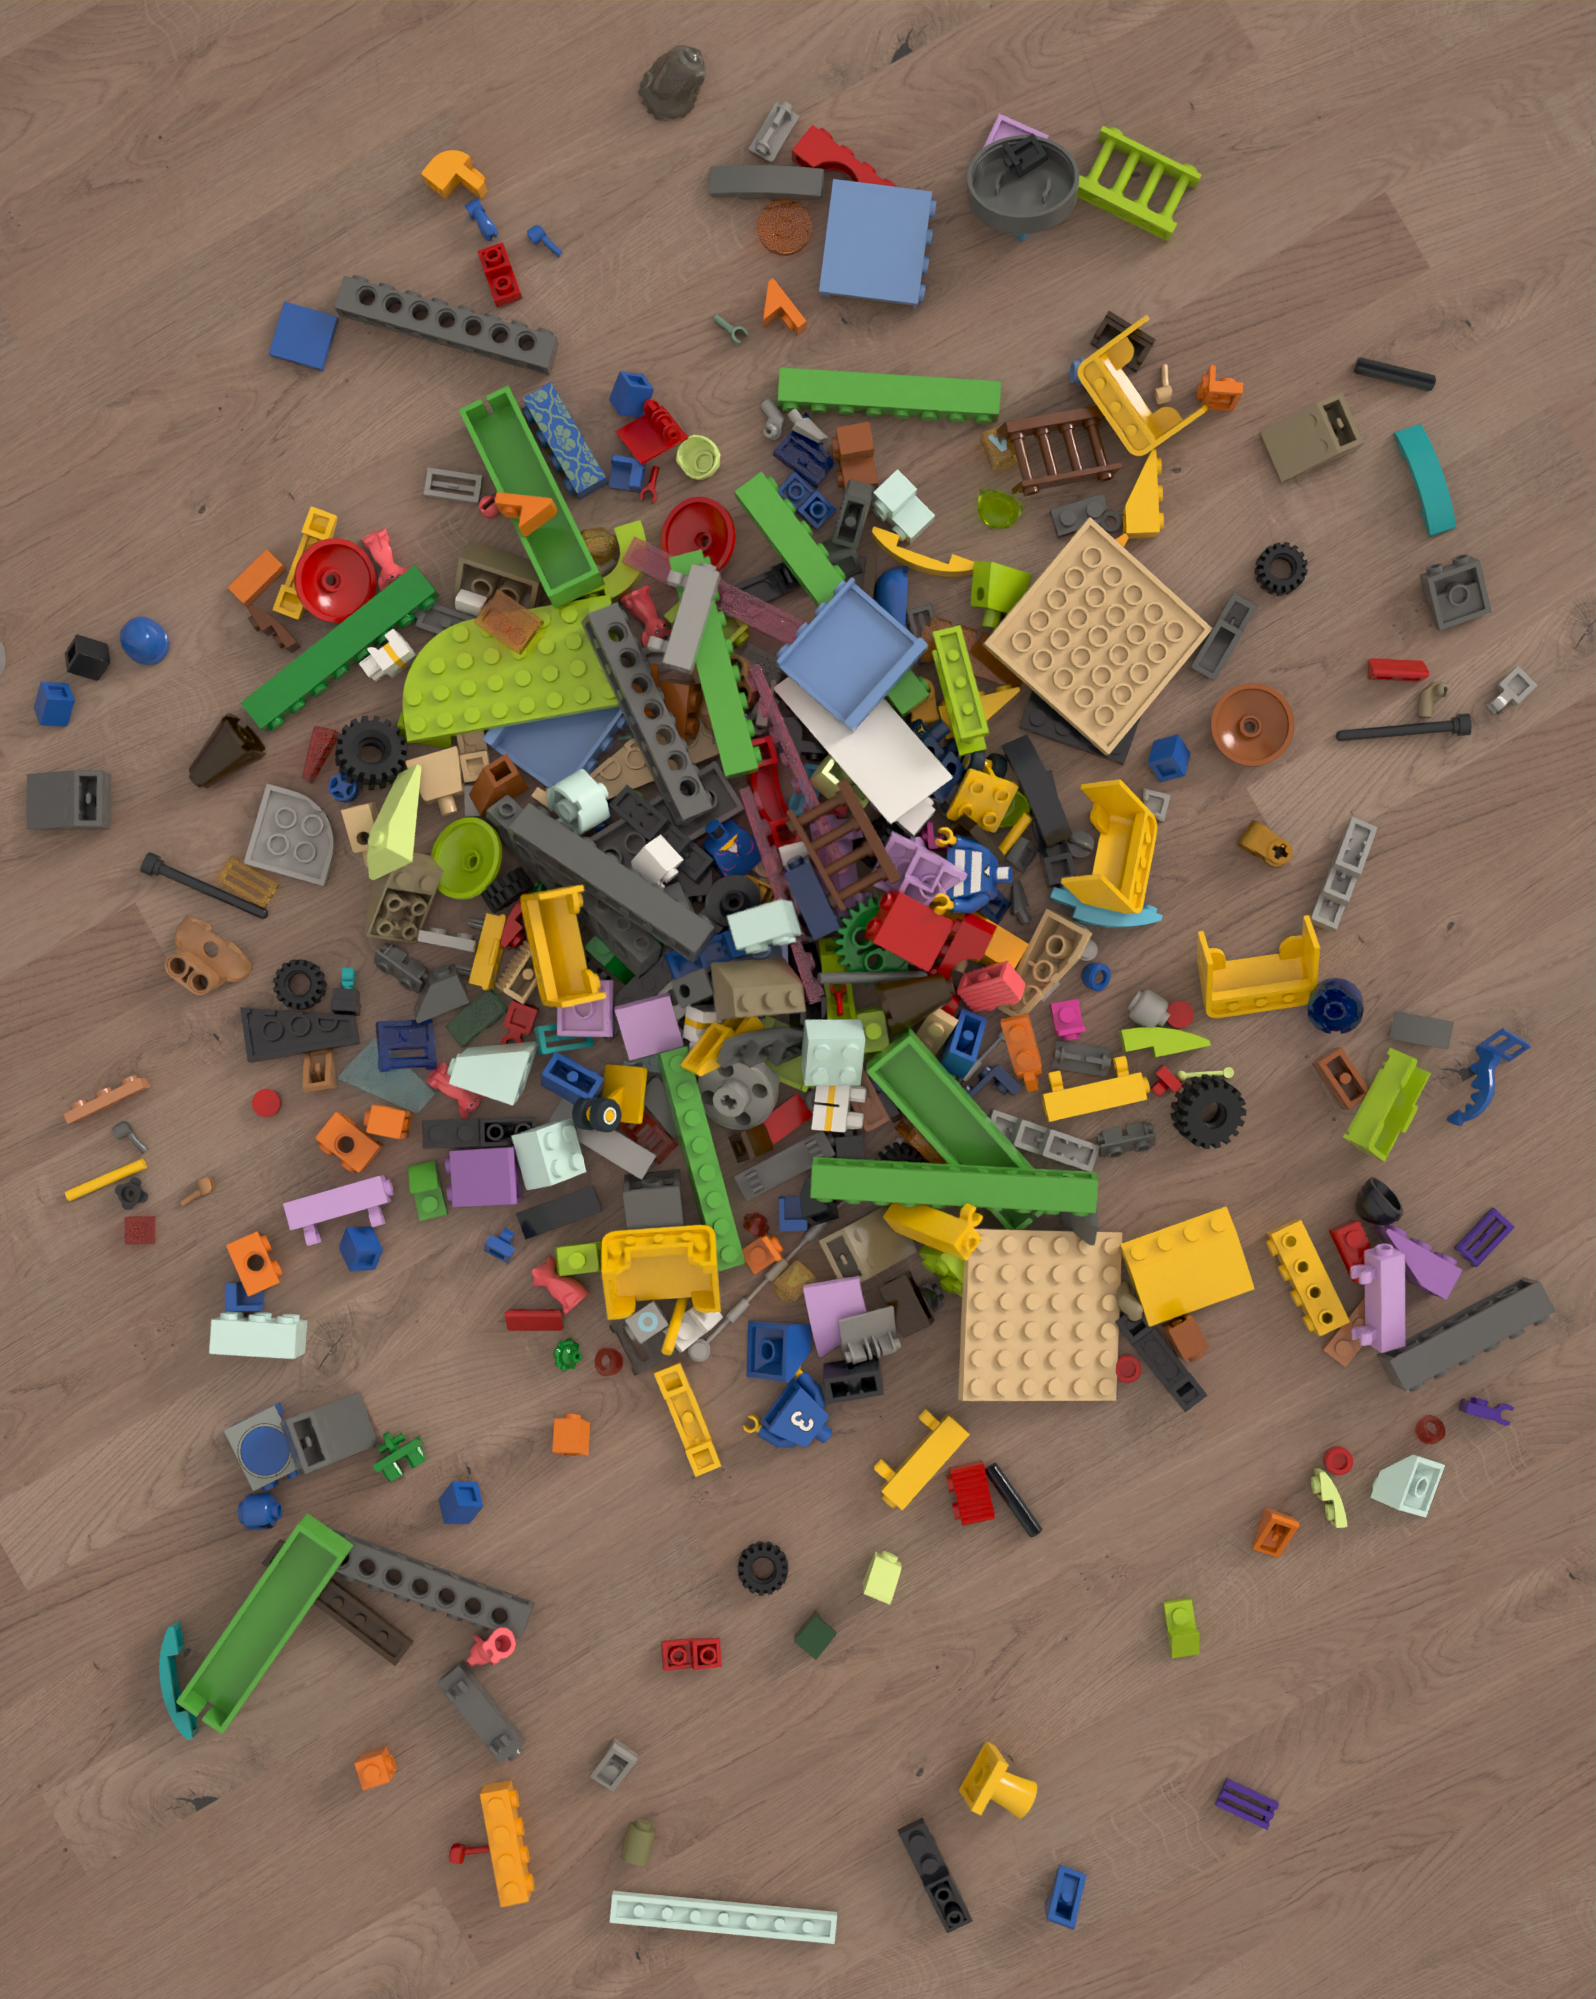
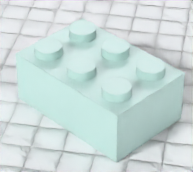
M244 1311L220 1313V1317L211 1320L209 1354L295 1359L305 1354L307 1320L299 1319L300 1315L283 1314V1316L271 1318L272 1313L255 1312V1314L244 1316Z

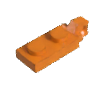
M1029 1014L1001 1019V1026L1014 1073H1016L1018 1079L1024 1078L1028 1092L1039 1090L1037 1075L1042 1074V1060Z

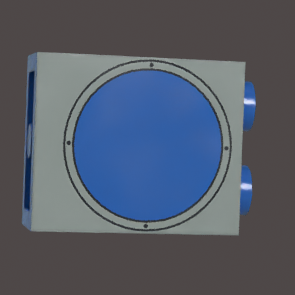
M280 1402L224 1430L253 1491L262 1488L263 1492L279 1485L277 1479L287 1475L288 1479H291L298 1475L280 1422L283 1421L281 1414L285 1412Z

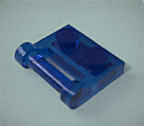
M432 1019L417 1023L416 1020L378 1021L375 1024L379 1072H389L390 1069L424 1067L426 1070H436L437 1058ZM425 1050L424 1057L390 1058L389 1051Z

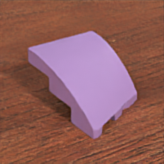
M892 831L884 847L902 880L893 885L889 880L885 882L881 880L873 886L886 892L893 888L928 907L937 894H946L954 885L960 881L963 882L967 877V873L934 852ZM877 860V862H876V864H875V866H874L872 872L876 871V870H877L876 867L880 865V863H879L878 860Z
M859 1276L803 1285L809 1320L819 1358L825 1356L841 1344L839 1320L867 1313L865 1296L862 1294Z

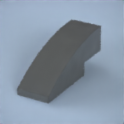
M1233 591L1213 625V629L1204 641L1191 668L1215 681L1258 605Z

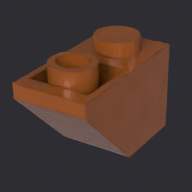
M672 678L659 680V687L664 694V704L668 712H671L676 720L675 728L679 736L685 741L696 739L700 728V721L698 719L699 707L703 700L701 683Z
M505 754L482 769L469 796L480 816L484 817L486 816L487 809L508 794L513 799L528 790L529 787L508 754Z

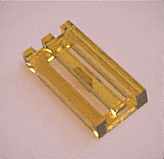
M230 856L216 879L265 909L269 900L274 896L273 893L280 886ZM232 865L238 866L270 886L269 889H264L231 869ZM227 873L263 894L262 900L226 879Z

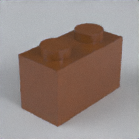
M1342 1047L1333 1048L1312 1062V1065L1342 1110H1350L1364 1100L1369 1087Z
M1188 1314L1176 1317L1161 1325L1175 1354L1184 1361L1189 1359L1190 1362H1193L1205 1355L1204 1350L1210 1348L1194 1317Z

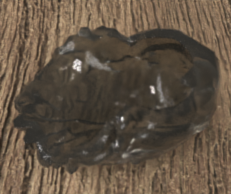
M677 45L660 56L653 63L650 70L645 72L644 79L639 85L638 94L643 98L641 104L647 106V112L652 113L655 119L666 121L668 118H684L687 114L691 113L706 73V64L701 51L694 47Z

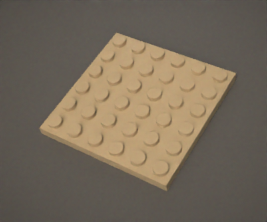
M1089 517L984 641L982 646L1102 753L1109 755L1213 628Z
M975 1229L982 1240L968 1260L964 1261L958 1400L1116 1401V1363L1118 1362L1119 1327L1115 1322L1119 1320L1120 1312L1117 1302V1290L1121 1285L1122 1253L1120 1244H1122V1232L1097 1231L1095 1245H1088L1074 1234L1073 1231Z

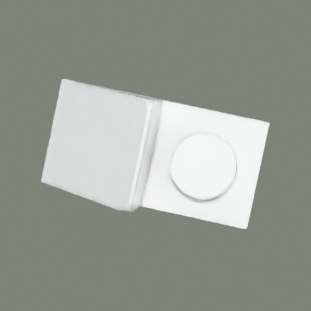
M692 1306L684 1313L675 1343L677 1350L680 1353L683 1352L699 1337L711 1330L723 1316L720 1312L701 1313ZM668 1327L663 1330L665 1335L667 1333Z

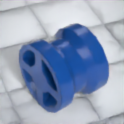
M339 773L334 775L329 781V792L332 797L342 803L352 802L359 795L360 789L356 788L357 782L353 781L352 784H349L346 781L347 775L341 776Z

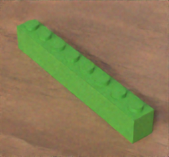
M780 367L778 408H783L785 412H790L793 409H797L798 412L800 409L811 410V413L814 414L838 411V414L842 416L866 413L867 417L872 418L882 417V414L893 415L896 419H909L910 416H918L924 421L948 418V421L953 423H962L966 419L976 420L978 424L988 425L992 424V421H997L999 417L1001 381Z
M702 550L669 558L671 570L689 576L692 564L699 566L700 562L711 565L709 556L703 558ZM676 587L681 603L684 589ZM717 589L696 658V666L727 780L758 772L757 764L763 762L759 747L752 746L750 737L755 736L752 720L745 719L743 710L748 709L745 693L738 692L736 682H740L741 677L738 666L731 665L729 655L734 654L731 639H725L722 628L727 627L723 610L718 612L715 601L720 600Z
M682 1046L656 1053L655 1055L701 1225H707L715 1232L718 1271H722L746 1263L695 1074L680 1066L689 1054L688 1047Z

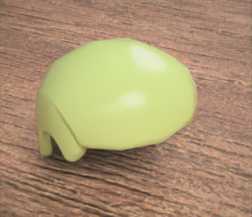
M692 435L678 446L676 461L690 478L705 480L712 477L719 468L720 452L717 446L707 437Z

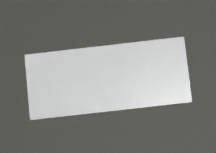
M789 677L774 687L778 695L890 824L953 778L885 699L877 705L852 733Z

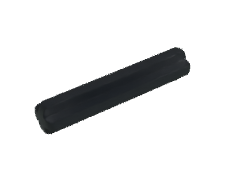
M1362 357L1356 360L1354 366L1356 374L1426 391H1432L1436 382L1435 375Z
M993 1463L989 1465L985 1471L992 1484L1029 1537L1037 1536L1042 1531L1038 1521L998 1464Z

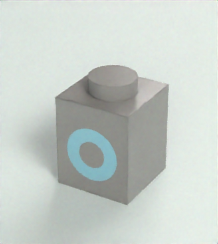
M653 1300L626 1318L625 1321L628 1325L624 1328L633 1341L637 1339L641 1344L667 1327L670 1322L656 1300Z

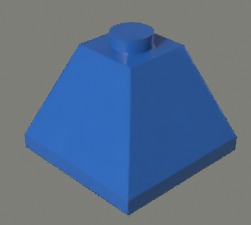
M748 1321L746 1377L790 1382L811 1351V1324L788 1321Z

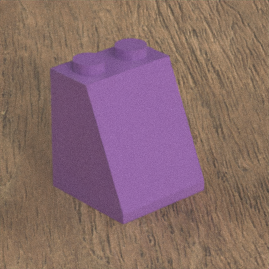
M515 1147L449 1151L450 1156L445 1158L446 1173H451V1184L447 1185L448 1201H452L453 1207L510 1205L523 1202L521 1169Z

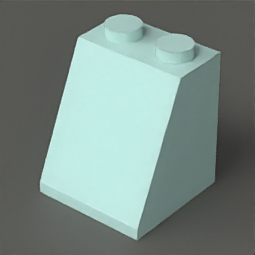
M532 1041L469 1047L461 1054L458 1053L456 1059L453 1058L447 1072L448 1075H451L449 1084L514 1105L523 1095L539 1044Z

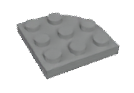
M266 784L244 864L326 887L335 855V835L329 818L319 805L301 793Z

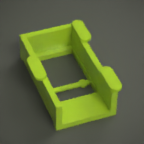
M1389 1048L1387 1052L1390 1056L1388 1061L1383 1062L1384 1068H1380L1347 1131L1349 1135L1344 1134L1343 1136L1344 1139L1361 1152L1383 1162L1386 1161L1400 1132L1405 1133L1418 1110V1106L1415 1104L1431 1075L1430 1072L1416 1067L1417 1059L1392 1048Z

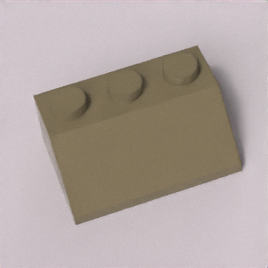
M469 540L459 556L452 602L455 603V598L459 591L464 589L487 597L485 613L499 615L538 608L544 587L530 559Z
M784 958L711 963L716 1020L806 1012L803 983Z

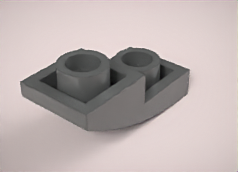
M1395 1011L1389 1038L1448 1049L1454 1022Z
M654 1075L646 1082L644 1107L655 1117L667 1134L674 1138L677 1136L664 1084Z

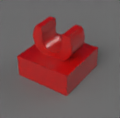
M1161 1065L1154 1072L1159 1080L1150 1090L1157 1097H1160L1167 1089L1172 1093H1176L1182 1088L1179 1080L1165 1066Z

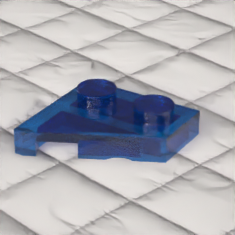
M805 412L802 417L811 420L810 416ZM792 429L773 452L774 457L815 488L821 484L834 466L829 453L823 447V443H818Z

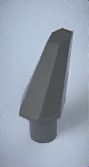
M1018 880L1011 886L1010 915L1016 914L1020 923L1024 925L1032 919L1025 909L1029 904L1021 880Z

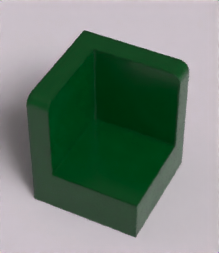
M815 1610L794 1635V1642L816 1660L834 1639L836 1631L820 1618V1614Z

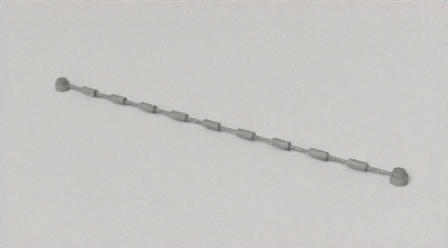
M1089 939L1079 960L1090 961L1095 958L1098 948L1094 941ZM1059 981L1040 1000L1041 1002H1044L1060 986ZM1003 1030L997 1034L999 1038L979 1058H976L975 1064L965 1078L957 1080L959 1084L963 1080L967 1082L983 1065L981 1061L1001 1041L1005 1042ZM913 1126L901 1139L897 1137L889 1146L894 1148V1142H898L901 1145L917 1128ZM841 1200L837 1204V1209L845 1203V1200ZM828 1223L812 1225L803 1234L805 1238L785 1259L782 1257L781 1260L771 1267L765 1274L766 1279L746 1299L742 1297L725 1315L727 1319L707 1340L698 1338L688 1347L690 1358L697 1362L706 1360L711 1351L709 1343L730 1321L734 1323L751 1305L749 1301L769 1281L773 1283L790 1265L788 1261L808 1240L812 1242L828 1226Z

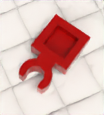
M515 999L511 1000L503 1027L509 1028L510 1031L502 1038L501 1045L507 1044L508 1039L511 1038L517 1043L524 1042L522 1034L528 1036L531 1034L539 1008L526 1003L523 1005Z

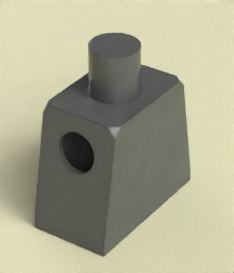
M711 966L701 968L672 981L673 989L668 992L673 1006L679 1005L681 1008L714 998Z

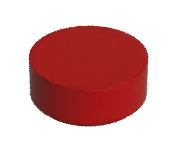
M1174 1001L1168 1005L1166 1010L1170 1014L1166 1022L1173 1028H1185L1193 1020V1009L1185 1001Z
M270 1089L260 1090L254 1095L252 1100L253 1110L262 1117L276 1115L282 1106L280 1095Z
M1130 1354L1118 1356V1362L1116 1363L1117 1379L1124 1383L1136 1381L1142 1369L1139 1360Z
M1333 1446L1325 1452L1323 1463L1325 1468L1332 1474L1344 1475L1351 1470L1353 1457L1347 1449L1341 1446Z

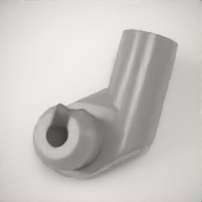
M769 398L760 405L768 417L766 427L763 428V434L768 439L776 440L782 434L785 417L773 400Z

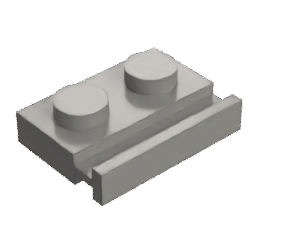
M430 927L429 932L419 930L417 940L424 944L475 954L479 944L473 940V935L457 932V936L453 937L446 935V930Z

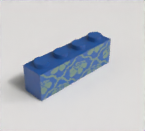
M552 382L523 397L522 399L526 407L522 411L530 424L535 422L539 431L535 434L543 448L548 445L553 453L549 458L556 471L562 469L566 479L562 481L570 495L576 493L578 499L581 500L607 485L606 476Z

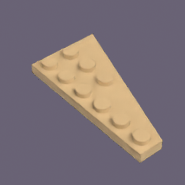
M699 713L700 728L696 739L685 741L688 746L687 754L691 762L696 765L720 755L714 731L706 728ZM656 734V740L660 744L666 745L665 738L660 734ZM631 738L612 757H609L589 775L597 784L602 783L606 787L609 794L606 801L614 799L626 785L636 790L655 782L635 738ZM668 759V766L672 770H678L676 762Z

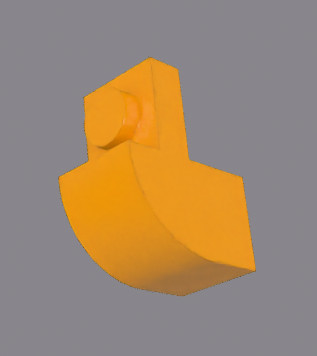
M449 150L436 155L421 172L424 183L446 200L459 183L480 199L488 192L484 181L485 177L478 170L472 168L473 164L470 156L461 151Z

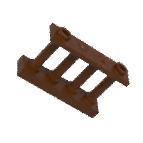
M1097 405L1006 421L996 430L998 441L1009 439V442L1013 443L1023 481L1011 489L1013 495L1023 493L1024 496H1031L1039 493L1040 489L1098 479V482H1105L1114 478V474L1123 467L1121 462L1109 465L1107 463L1098 429L1100 421L1105 416ZM1083 426L1084 429H1087L1097 467L1083 469L1073 432L1075 427ZM1059 430V434H1063L1072 472L1058 473L1048 436L1050 432ZM1034 435V438H1038L1047 476L1033 478L1024 444L1025 436Z
M847 779L837 783L839 790L835 792L836 795L799 816H796L794 810L790 809L786 811L789 818L785 820L792 834H799L830 891L826 896L833 909L835 910L839 907L841 912L848 910L843 901L883 880L885 882L889 880L893 885L902 880ZM841 805L842 807L849 806L853 814L848 817L849 821L813 841L809 840L803 826ZM854 830L856 832L862 830L867 839L862 842V846L826 866L823 865L816 851ZM868 855L870 857L876 855L880 863L876 867V871L837 891L830 878L831 875Z

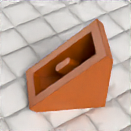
M1265 1507L1252 1549L1279 1558L1299 1528V1522L1292 1516Z

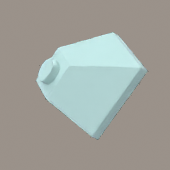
M1411 1455L1379 1472L1378 1477L1374 1480L1370 1498L1397 1510L1426 1518L1445 1465L1420 1456Z

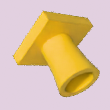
M985 1741L959 1788V1792L971 1811L982 1815L991 1799L1015 1817L1021 1819L1029 1812L1034 1803L1037 1784L1035 1781L1006 1772L1009 1766L997 1747Z

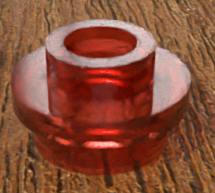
M757 1212L745 1215L743 1227L748 1232L757 1237H762L764 1233L769 1231L768 1220L763 1215Z

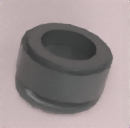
M1086 831L1073 832V836L1066 840L1072 857L1077 859L1087 857L1094 848L1093 838Z

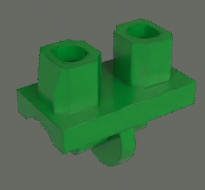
M387 1431L383 1434L385 1443L378 1446V1450L381 1454L388 1450L392 1453L380 1459L372 1466L376 1473L381 1470L386 1479L392 1482L404 1474L397 1462L403 1456L406 1457L412 1469L427 1460L421 1447L424 1443L422 1438L418 1436L402 1447H399L398 1444L406 1440L404 1434L401 1432L394 1437Z

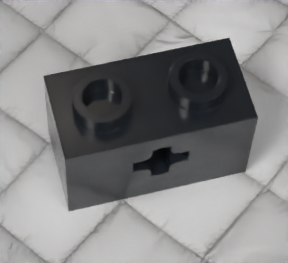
M872 1355V1360H869L867 1357L866 1361L858 1362L854 1365L852 1362L847 1363L846 1360L823 1363V1380L828 1404L884 1395L883 1375L880 1360L876 1355Z

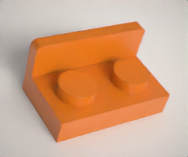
M1210 365L1206 374H1202L1201 383L1197 384L1196 399L1201 400L1200 407L1207 403L1209 406L1208 410L1233 411L1243 394V382H1236L1232 378H1222L1219 381H1215L1216 365Z

